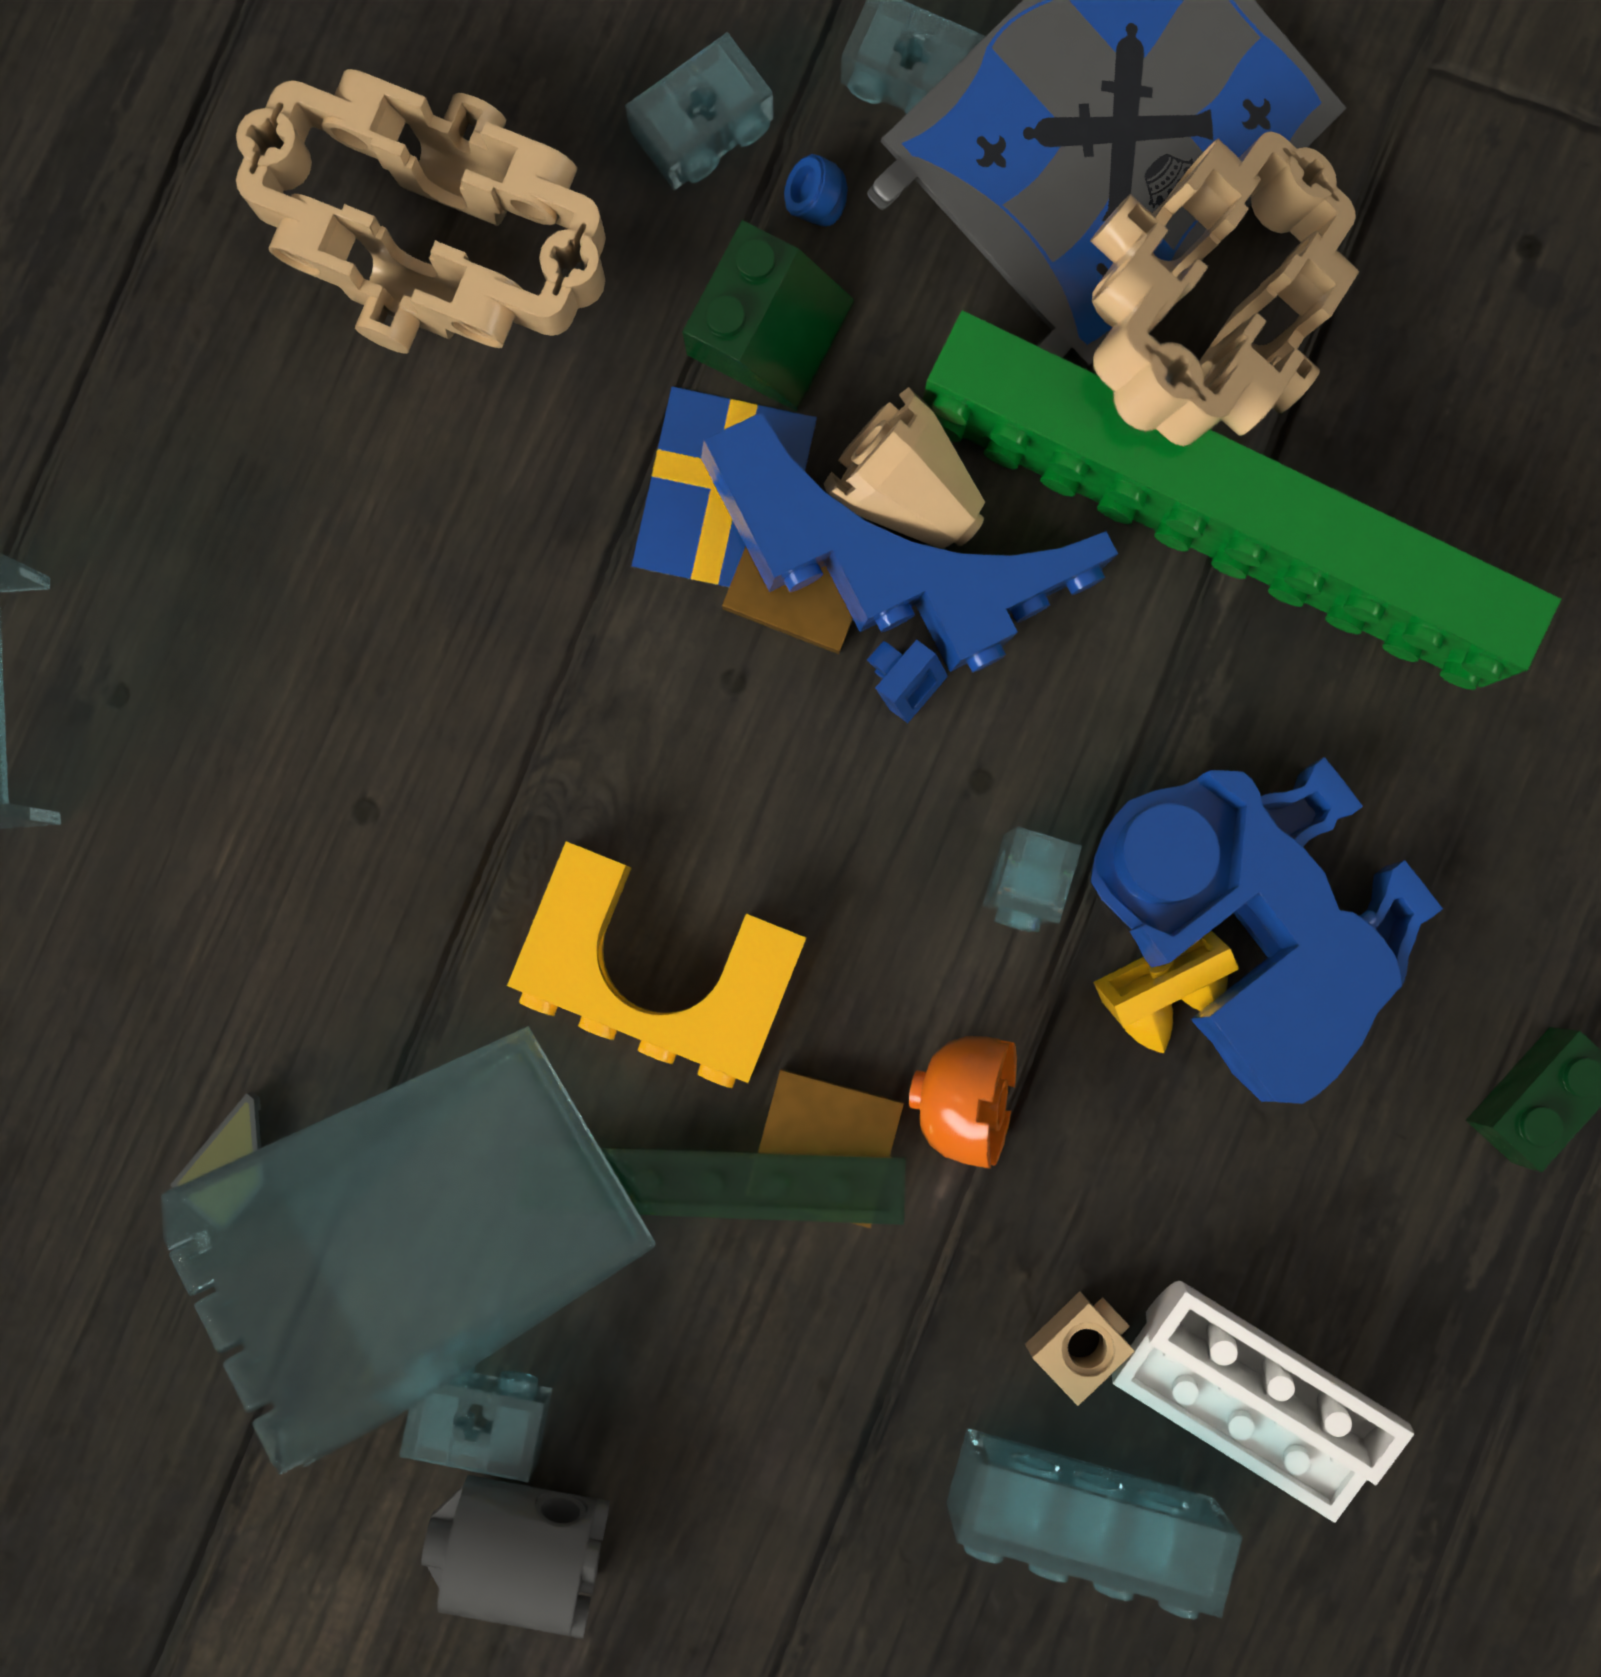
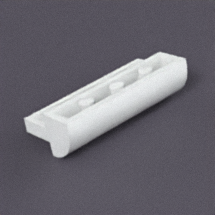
M1176 1281L1169 1285L1154 1300L1146 1311L1147 1323L1131 1345L1135 1352L1112 1373V1382L1115 1386L1334 1523L1366 1480L1375 1485L1379 1483L1414 1435L1411 1425L1401 1417L1182 1281Z

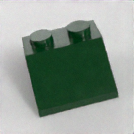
M742 220L682 331L686 353L699 362L797 411L854 304V299L800 249Z

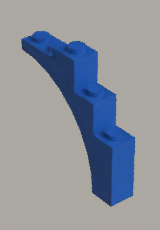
M762 412L703 440L701 460L769 592L784 585L787 586L789 592L802 589L823 576L821 567L826 565L859 632L876 624L881 633L891 630L914 617L915 613L912 607L916 605L950 672L968 664L972 673L1005 657L1006 653L1002 646L1006 645L1018 633L1009 616L1010 614L1013 615L1016 623L1021 622L1049 607L1050 603L1047 596L1065 587L1068 588L1071 595H1076L1096 585L1106 578L1102 569L1118 555L1107 531L1062 548L1014 556L961 554L911 542L865 521L824 492L788 454Z

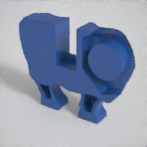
M1325 757L1307 766L1299 773L1294 790L1288 792L1269 793L1261 796L1252 778L1244 772L1211 770L1185 785L1155 790L1131 799L1123 805L1110 821L1102 834L1093 858L1090 877L1091 885L1100 901L1129 930L1144 959L1152 968L1172 962L1233 913L1268 957L1215 1001L1191 1018L1197 1028L1213 1043L1232 1074L1261 1102L1303 1104L1322 1092L1340 1075L1362 1046L1378 1012L1396 991L1403 986L1407 974L1409 954L1414 946L1421 924L1443 909L1409 864L1403 860L1384 866L1374 874L1371 901L1363 914L1358 916L1354 912L1339 910L1325 872L1304 849V845L1317 835L1333 830L1337 820L1354 814L1363 806Z

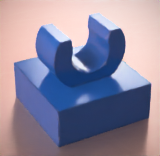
M917 639L904 655L887 642L882 641L867 659L872 666L877 668L874 672L882 679L875 689L889 710L907 724L948 677L936 653Z

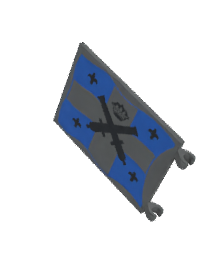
M1022 0L881 139L880 142L895 157L896 161L875 180L867 195L879 209L885 210L915 180L1052 330L1036 346L1061 358L1070 350L1086 368L1093 362L1096 350L1113 328L1099 316L1092 302L1094 289L1113 262L1090 242L1091 238L1112 212L1131 194L1150 213H1153L1166 200L1198 157L1218 138L1238 157L1265 132L1279 133L1297 149L1308 147L1347 107L1255 0ZM1251 195L1245 202L1247 207L1251 204ZM1181 207L1164 226L1169 231L1153 251V254L1161 260L1174 261L1180 258L1207 229L1185 208Z

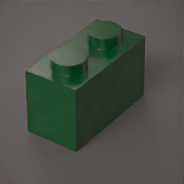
M1549 1027L1466 1121L1511 1163L1542 1173L1601 1107V1049L1581 1031Z

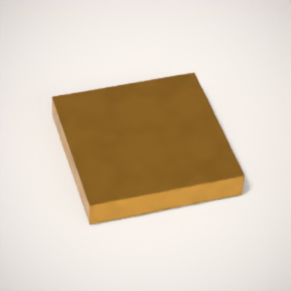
M746 546L722 604V608L725 611L836 654H840L853 621L826 565L821 567L823 576L802 589L789 592L787 586L784 585L769 592Z
M780 1069L747 1195L871 1228L904 1103Z

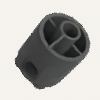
M467 1475L464 1485L437 1510L433 1511L423 1546L421 1565L428 1567L439 1587L438 1612L583 1639L591 1597L580 1595V1593L593 1595L610 1500Z

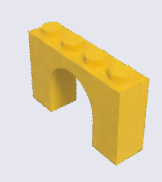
M566 841L507 984L508 987L522 992L519 1003L550 1016H555L558 1007L582 1016L578 1027L606 1039L614 1040L617 1031L640 1039L641 1042L637 1049L639 1052L669 1064L674 1063L676 1055L700 1064L697 1075L719 1085L733 1088L736 1079L749 1083L806 937L746 914L722 975L707 997L695 1006L677 1012L666 1013L644 1009L625 998L615 987L608 975L603 952L605 934L631 867Z

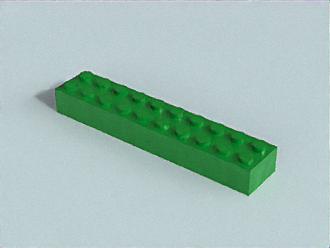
M961 310L927 379L923 400L935 413L950 441L960 442L963 437L984 447V455L998 465L1009 469H1017L1021 465L1042 475L1041 483L1056 493L1073 497L1077 492L1098 502L1097 509L1106 517L1123 524H1131L1135 520L1155 530L1154 537L1172 549L1187 552L1191 547L1213 558L1211 565L1228 576L1237 579H1245L1247 575L1269 585V594L1286 604L1302 607L1306 603L1327 613L1325 620L1337 629L1351 634H1361L1364 631L1384 641L1383 649L1397 658L1410 662H1418L1419 659L1435 665L1442 669L1439 675L1455 686L1475 690L1477 686L1482 688L1527 671L1561 601V598L1210 429L1186 446L1172 443L1157 429L1150 431L1135 429L1120 416L1114 403V391L1098 375Z

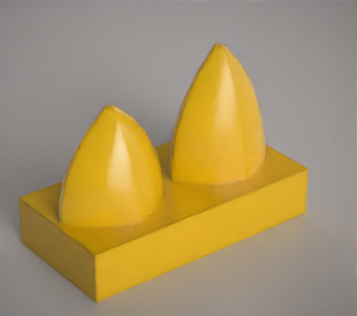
M1211 930L1168 964L1152 968L1142 957L1094 981V985L1102 1003L1132 1038L1148 1049L1165 1053L1173 1027L1172 1003L1182 999L1192 1008L1199 1011L1203 1010L1227 990L1228 975L1239 970L1230 947Z

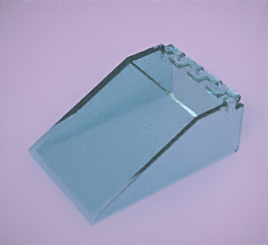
M529 1026L177 1186L161 1196L163 1240L168 1250L173 1249L169 1256L188 1295L199 1294L213 1286L216 1292L199 1300L194 1307L217 1353L226 1352L240 1344H243L245 1350L228 1358L223 1363V1366L246 1412H252L272 1402L275 1408L257 1418L252 1424L273 1467H276L279 1475L301 1463L306 1467L396 1418L653 1249L656 1244Z

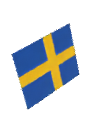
M671 386L631 567L730 587L745 549V544L701 460L703 440L762 412L788 454L805 471L817 417Z

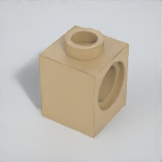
M1080 1291L1025 1343L1032 1358L1077 1406L1135 1352L1122 1336L1130 1327L1128 1323L1103 1297L1093 1305ZM1082 1329L1097 1331L1099 1333V1343L1093 1353L1085 1357H1075L1068 1353L1069 1340L1077 1331Z

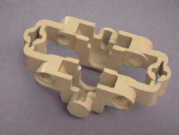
M347 69L344 71L334 95L302 82L293 80L283 82L274 89L265 108L256 109L247 114L238 125L236 140L244 158L236 177L237 189L259 219L277 227L268 248L269 251L276 258L291 267L339 286L351 300L364 305L355 329L367 339L387 349L404 354L409 353L419 327L449 340L456 333L494 348H503L513 322L544 335H559L570 327L579 308L588 307L596 302L604 291L606 280L600 255L605 245V231L598 207L594 201L583 194L570 190L577 172L576 165L561 152L504 129L506 119L503 114L489 103L475 96L465 93L454 94L443 119L433 115L426 97L367 73ZM405 123L409 124L420 141L421 156L419 162L415 156L410 155L405 144L397 142ZM468 124L475 127L469 141L463 138ZM315 127L323 130L343 145L378 159L382 168L389 170L397 183L404 189L496 226L502 222L508 211L539 224H558L568 228L557 231L548 237L541 248L539 259L546 279L541 294L535 295L523 290L521 286L506 276L470 262L465 252L438 241L434 242L430 252L429 260L432 265L418 260L395 244L387 228L380 226L375 216L344 204L342 210L301 194H292L291 196L283 194V191L295 189L304 183L310 174L312 161L310 152L304 144L310 129ZM356 239L364 245L373 258V269L369 280L362 277L355 264L347 261ZM578 262H583L584 271L574 269ZM566 269L572 271L570 272L568 277H563L561 270ZM387 315L394 317L390 327L384 324Z
M1265 132L1238 157L1218 138L1198 157L1166 200L1153 213H1150L1130 194L1112 212L1091 238L1090 242L1113 262L1092 293V302L1096 312L1104 322L1113 327L1094 354V368L1103 382L1114 391L1115 406L1126 423L1135 429L1143 431L1157 429L1169 441L1180 446L1190 445L1221 420L1241 436L1251 430L1271 408L1278 414L1286 411L1304 395L1316 380L1320 369L1298 347L1308 334L1332 316L1359 273L1358 269L1337 250L1354 224L1356 215L1352 202L1336 186V174L1324 155L1308 147L1297 149L1279 133ZM1251 195V206L1255 216L1265 227L1277 233H1287L1290 231L1301 243L1273 274L1264 280L1252 294L1235 308L1200 361L1181 345L1174 343L1160 345L1148 333L1161 321L1170 308L1197 284L1208 268L1201 260L1236 228L1249 209L1245 202ZM1183 207L1207 230L1180 258L1174 261L1161 260L1153 254V251L1169 231L1164 226L1173 214ZM1277 295L1299 314L1297 320L1267 345L1252 344L1266 323V320L1258 312L1275 299Z

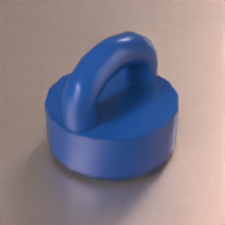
M815 154L805 156L794 166L788 176L784 193L786 209L791 215L804 221L824 227L833 225L841 217L846 205L848 192L846 177L836 163Z

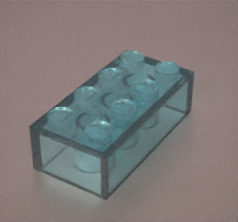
M969 1428L966 1429L947 1500L956 1542L964 1545L966 1553L990 1563H1001L1004 1556L1029 1563L1028 1568L1032 1572L1053 1581L1065 1582L1068 1580L1069 1575L1094 1582L1093 1586L1095 1589L1120 1600H1132L1134 1593L1159 1600L1158 1605L1161 1608L1183 1618L1197 1619L1199 1612L1222 1617L1242 1536L1213 1497Z

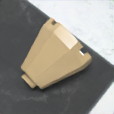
M908 387L899 394L905 403L904 407L898 410L891 402L887 403L847 446L838 460L847 470L841 480L832 472L829 474L824 483L826 492L858 516L933 547L944 549L952 543L962 546L981 527L984 517L980 514V511L985 501L933 410L920 396Z

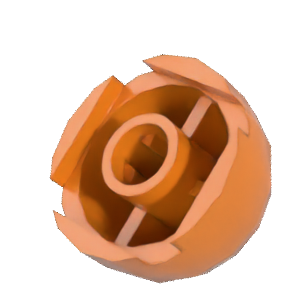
M965 1036L949 1041L932 1056L927 1072L916 1070L910 1087L909 1106L910 1108L920 1110V1126L929 1145L944 1157L967 1165L991 1169V1165L995 1166L1005 1143L1011 1111H1006L1008 1085L1015 1088L1017 1052L1014 1042L983 1036Z

